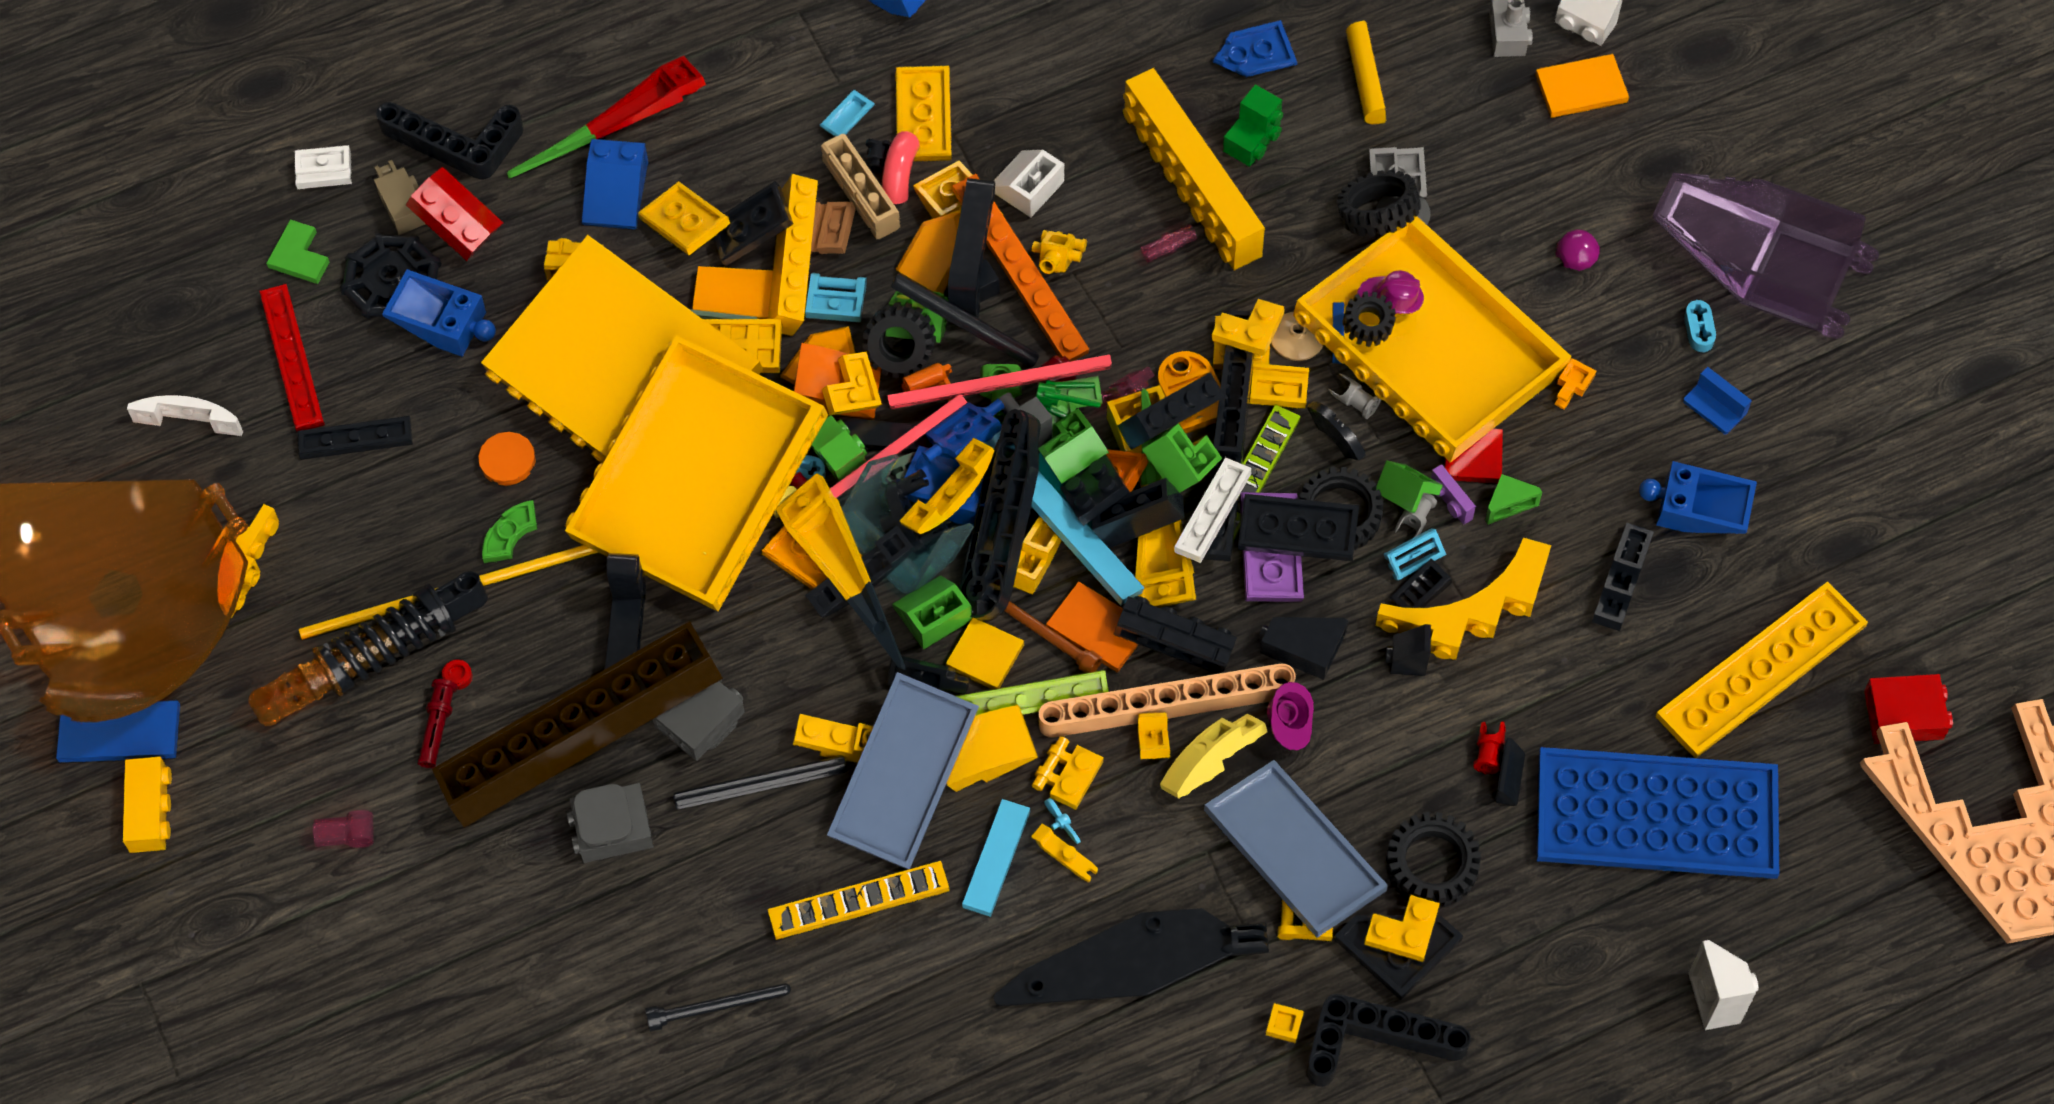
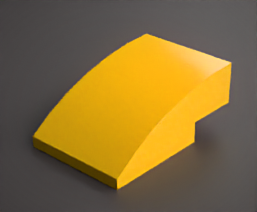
M957 161L913 186L923 205L934 219L958 211L961 213L962 205L953 193L952 185L972 176V174L960 161Z
M1018 705L975 716L947 781L948 787L957 792L980 780L989 782L1038 758Z

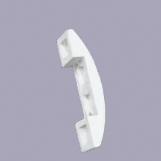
M177 395L155 396L134 401L127 406V410L135 423L161 426L163 416L210 422L214 433L242 436L243 434L236 416L217 404L199 398Z

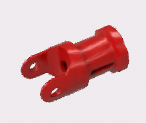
M1502 721L1499 726V732L1486 734L1487 726L1485 722H1482L1477 741L1479 747L1478 759L1474 761L1473 767L1475 770L1485 774H1496L1500 771L1498 759L1500 751L1504 748L1506 726Z

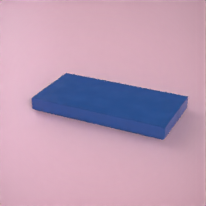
M178 701L61 705L56 759L61 763L114 761L161 757L162 759L176 758L180 703Z

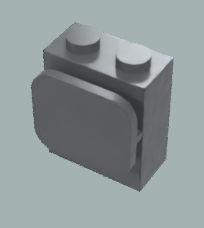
M720 680L652 719L653 724L697 761L707 750L716 748L736 728L738 719L745 713L744 699L736 689L732 687L728 689Z
M640 783L623 787L617 784H609L583 790L576 797L570 798L572 809L566 810L569 826H575L577 836L572 837L575 854L581 853L583 863L654 848Z

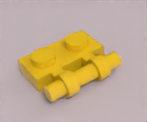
M1060 736L1057 742L1050 746L1047 752L1049 756L1043 766H1039L1035 772L1036 778L1032 787L1042 791L1045 784L1053 786L1050 798L1076 810L1103 764V757L1079 745L1070 754L1065 751L1069 740ZM1058 762L1065 765L1060 776L1053 773Z

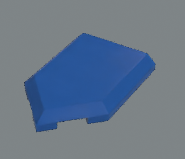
M1281 20L1231 32L1225 40L1224 46L1213 59L1214 63L1245 77L1297 65V60Z

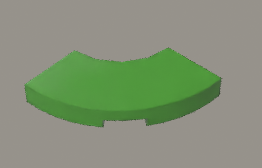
M533 500L511 507L501 514L502 517L492 528H489L483 543L482 557L484 563L512 559L513 549L517 541L526 533L537 530Z

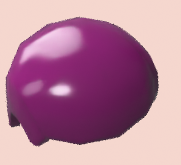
M1576 229L1567 232L1559 240L1555 255L1562 260L1565 268L1581 271L1589 269L1598 260L1600 247L1592 234L1585 230Z

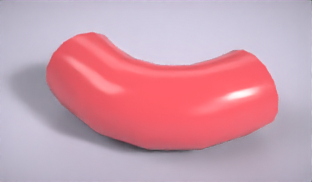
M902 131L895 136L888 149L884 164L882 188L893 204H901L908 200L910 171L920 147L918 138L908 131Z

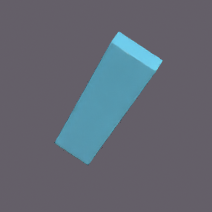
M1002 799L962 903L963 908L991 917L1029 817V807Z

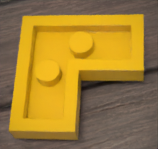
M1258 299L1249 320L1222 313L1212 333V341L1265 356L1284 315V306Z
M867 352L847 354L839 357L838 362L845 383L827 385L822 388L829 416L881 406L882 402Z
M1410 895L1403 922L1373 913L1364 945L1423 962L1440 903Z

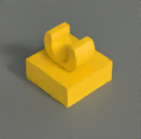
M1274 1003L1266 1035L1296 1043L1304 1011Z

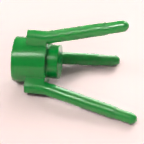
M1046 380V383H1038L1035 397L1039 399L1049 413L1061 419L1066 417L1067 414L1051 407V405L1057 406L1058 400L1097 408L1101 406L1100 402L1060 394L1061 390L1056 389L1094 388L1096 384L1093 382H1054Z

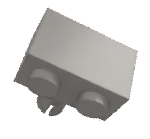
M1491 0L1489 16L1494 57L1526 56L1527 47L1532 45L1533 39L1532 29H1527V23L1530 22L1529 7H1525L1524 0Z

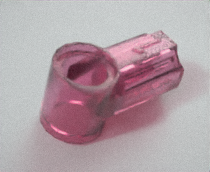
M355 810L349 812L346 817L314 820L313 835L316 847L347 844L354 848L371 846L374 842L373 813L366 810Z

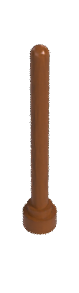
M1009 601L1008 606L1004 610L1006 613L1075 659L1079 670L1083 673L1097 671L1102 662L1100 655L1094 651H1082Z

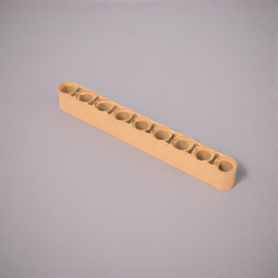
M1275 664L1051 701L1043 704L1039 710V729L1044 736L1060 737L1138 724V714L1165 712L1167 713V719L1270 702L1276 690L1283 685L1278 684L1275 680L1285 679L1288 682H1295V671L1287 664ZM1250 683L1257 684L1259 688L1250 689L1247 687V685ZM1221 688H1227L1231 692L1228 694H1222L1218 690ZM1192 693H1199L1202 695V697L1199 699L1191 698L1189 695ZM1162 698H1171L1173 702L1166 704L1160 700ZM1140 702L1143 703L1145 706L1142 708H1135L1132 706V704ZM1107 707H1112L1116 709V711L1113 713H1106L1103 711V709ZM1077 712H1084L1087 714V716L1084 718H1078L1074 716V714ZM1048 717H1056L1059 720L1054 723H1049L1045 719Z

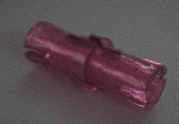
M1190 224L1170 234L1166 232L1161 235L1160 239L1141 246L1143 257L1147 256L1145 260L1149 263L1164 254H1173L1177 248L1197 240L1196 232L1194 229L1190 231L1192 229Z

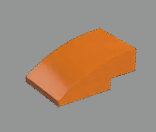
M801 343L794 392L823 405L827 413H829L822 388L827 385L845 383L838 358L842 355H847V353ZM871 366L876 386L879 390L881 368L878 367L875 370ZM876 408L838 415L874 420Z

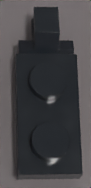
M901 656L905 664V670L897 667L891 659L887 685L889 686L892 685L898 672L951 695L953 691L966 694L969 689L970 678L956 674V669Z

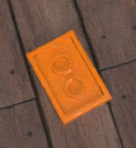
M1081 582L1076 584L1046 623L1048 628L1082 651H1094L1102 657L1101 663L1117 673L1139 645L1114 635L1123 608Z

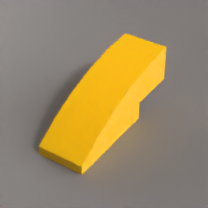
M1040 516L1023 541L1013 586L1032 595L1041 582L1062 541Z

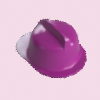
M1402 270L1393 271L1387 276L1369 278L1358 288L1360 297H1362L1363 292L1367 291L1368 296H1372L1373 292H1377V298L1379 299L1384 295L1386 297L1385 303L1391 301L1393 304L1392 309L1395 308L1396 314L1414 313L1420 309L1424 300L1420 281L1412 274Z
M1288 682L1281 685L1276 690L1267 708V716L1275 739L1281 746L1296 751L1304 748L1310 742L1314 702L1311 694L1299 683Z

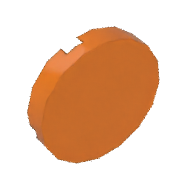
M513 432L498 433L490 437L482 445L478 456L479 465L484 476L491 482H498L499 485L504 486L514 485L525 480L531 474L530 471L536 463L535 451L530 441L521 434Z

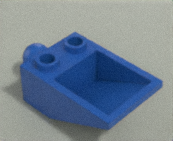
M410 270L405 271L382 313L383 317L431 345L462 357L474 335L478 340L486 342L490 341L496 333L495 325L491 321L482 320L486 314L482 295Z
M919 446L905 477L922 469L927 476L924 480L928 479L929 486L909 494L908 499L914 503L919 500L926 504L960 466L955 458L941 453L929 463L922 455L929 448ZM984 476L971 496L948 520L973 528Z
M1673 461L1666 476L1664 487H1661V484L1655 479H1646L1639 486V494L1646 501L1662 499L1656 526L1689 533L1746 534L1757 481Z

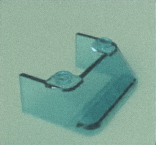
M896 454L869 461L842 507L859 553L863 556L876 547L874 542L885 535L880 524V516L890 512L886 485L890 482L887 478L899 459ZM968 523L943 531L937 543L930 546L928 551L920 555L912 551L886 578L902 593L910 594L918 590L954 561L974 526Z

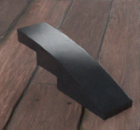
M1626 523L1592 620L1593 623L1620 631L1654 531Z

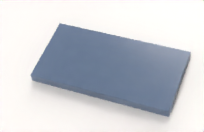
M897 672L827 836L909 870L979 706Z
M1275 760L1205 804L1204 811L1316 938L1387 891L1388 885Z

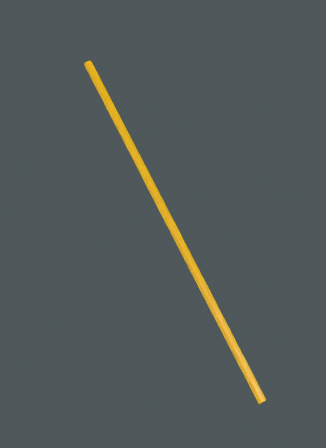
M581 545L486 573L479 577L483 586L598 552L585 545ZM413 595L300 628L301 639H307L368 621L376 614L385 616V610L389 607H394L400 611L399 602L407 599L413 604Z

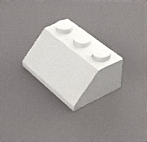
M1709 940L1703 941L1688 974L1704 1029L1709 1030L1740 1024L1750 1003L1753 1001L1756 991H1758L1756 975L1750 973L1748 963Z

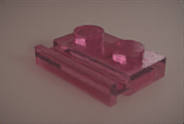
M1149 366L1132 371L1110 385L1109 389L1102 390V398L1107 402L1121 398L1124 395H1130L1133 392H1139L1149 386L1147 380L1155 375Z

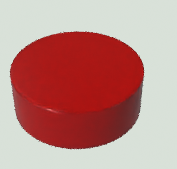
M463 660L448 662L442 671L443 679L456 683L458 685L457 690L466 688L473 678L469 664Z

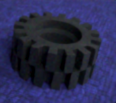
M1367 291L1363 292L1362 297L1357 294L1353 300L1350 299L1343 318L1344 331L1346 334L1350 332L1349 338L1351 340L1355 337L1358 338L1356 344L1361 345L1362 341H1366V346L1371 347V343L1374 341L1375 346L1380 345L1381 340L1385 342L1388 336L1391 335L1396 319L1395 308L1392 309L1393 304L1391 301L1385 303L1386 297L1384 295L1379 299L1377 298V292H1373L1372 296H1368ZM1363 312H1371L1379 317L1380 322L1376 326H1367L1359 320V315Z

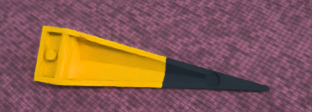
M816 473L776 508V511L786 530L843 595L897 667L905 670V664L840 503L833 496L824 477Z

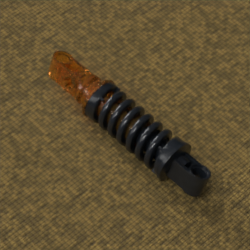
M473 571L464 572L437 589H434L428 583L424 585V588L413 594V604L407 599L399 602L400 612L394 607H389L385 610L386 619L379 614L372 617V627L366 622H362L358 625L359 634L353 630H348L344 633L345 642L338 637L331 640V650L327 642L319 647L312 648L314 659L306 664L300 663L297 665V668L279 676L276 680L254 690L250 694L248 702L260 724L264 726L274 725L291 713L301 710L314 700L322 699V695L328 693V691L333 690L339 697L342 696L345 691L354 687L355 681L353 677L356 675L361 680H367L369 677L367 669L370 667L376 673H379L383 669L381 661L386 660L389 665L396 663L395 653L399 652L403 657L409 656L410 651L406 645V642L409 640L416 649H421L423 642L419 635L424 632L428 640L434 642L437 636L433 627L436 625L440 627L437 631L441 637L449 632H455L454 621L475 609L481 608L488 600V595L479 575ZM286 682H288V683L290 684V686H291L290 688H288V686L286 685ZM294 695L297 697L298 702L293 698Z

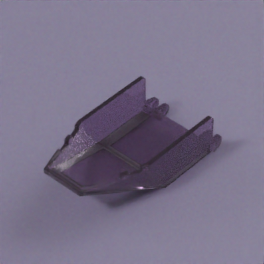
M1673 173L1652 217L1739 302L1814 329L1830 338H1842L1845 331L1839 325H1848L1850 321V316L1847 313L1832 307L1850 266L1857 272L1869 274L1874 267L1868 261H1877L1879 257V252L1876 248L1861 241L1866 221L1864 215L1762 179H1752L1749 182L1736 181L1735 177H1725V180L1709 179V175Z

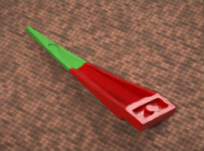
M685 56L660 66L626 96L591 122L549 149L507 172L509 179L590 143L591 139L602 138L682 102V96L693 94L699 88L706 85L703 76Z

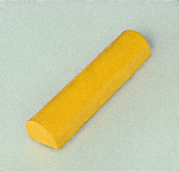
M1365 20L1355 22L1347 27L1346 35L1364 119L1366 123L1372 125L1385 123V105L1367 23Z

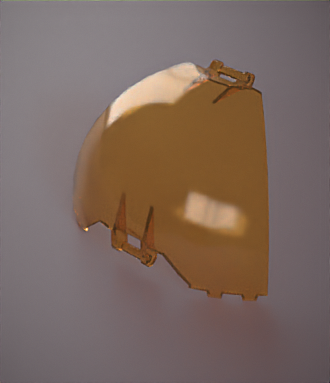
M195 480L0 484V601L4 603L6 610H0V634L12 652L11 658L16 665L38 664L41 670L49 677L44 697H41L39 700L47 706L46 711L54 715H65L72 718V721L100 722L122 718L144 710L167 697L187 681L208 658L222 637L235 611L248 566V560L236 542L237 537L247 530L248 525L243 518L237 515L225 497V490L220 483L212 484L206 487L204 491ZM215 503L228 521L225 528L222 527L211 510ZM12 629H23L32 645L22 646Z

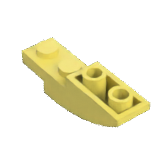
M1249 714L1244 715L1233 723L1224 718L1219 719L1199 734L1177 757L1160 783L1161 789L1180 798L1188 795L1201 784L1212 780L1214 776L1225 770L1222 762L1223 759L1231 757L1236 751L1248 744L1254 743L1259 737L1267 733L1265 722Z

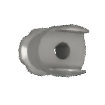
M1340 373L1341 377L1350 382L1348 390L1343 395H1338L1330 389L1328 391L1346 406L1352 405L1362 412V417L1368 419L1377 410L1381 399L1377 396H1371L1362 390V385Z
M1423 493L1415 513L1404 510L1397 522L1395 533L1401 523H1405L1416 530L1417 533L1414 537L1420 535L1427 523V514L1437 504L1434 496Z

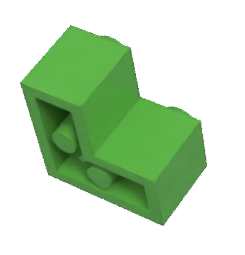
M1079 408L1055 423L1061 434L1038 448L1061 484L1075 477L1094 461L1109 453Z
M830 415L826 418L811 448L823 461L835 479L840 482L866 463L865 456L867 452L856 434L850 436L849 433L851 432L841 419L836 422L833 416Z
M1179 423L1155 436L1142 448L1148 461L1155 467L1162 479L1167 478L1179 493L1198 483L1222 459L1207 435L1192 443Z

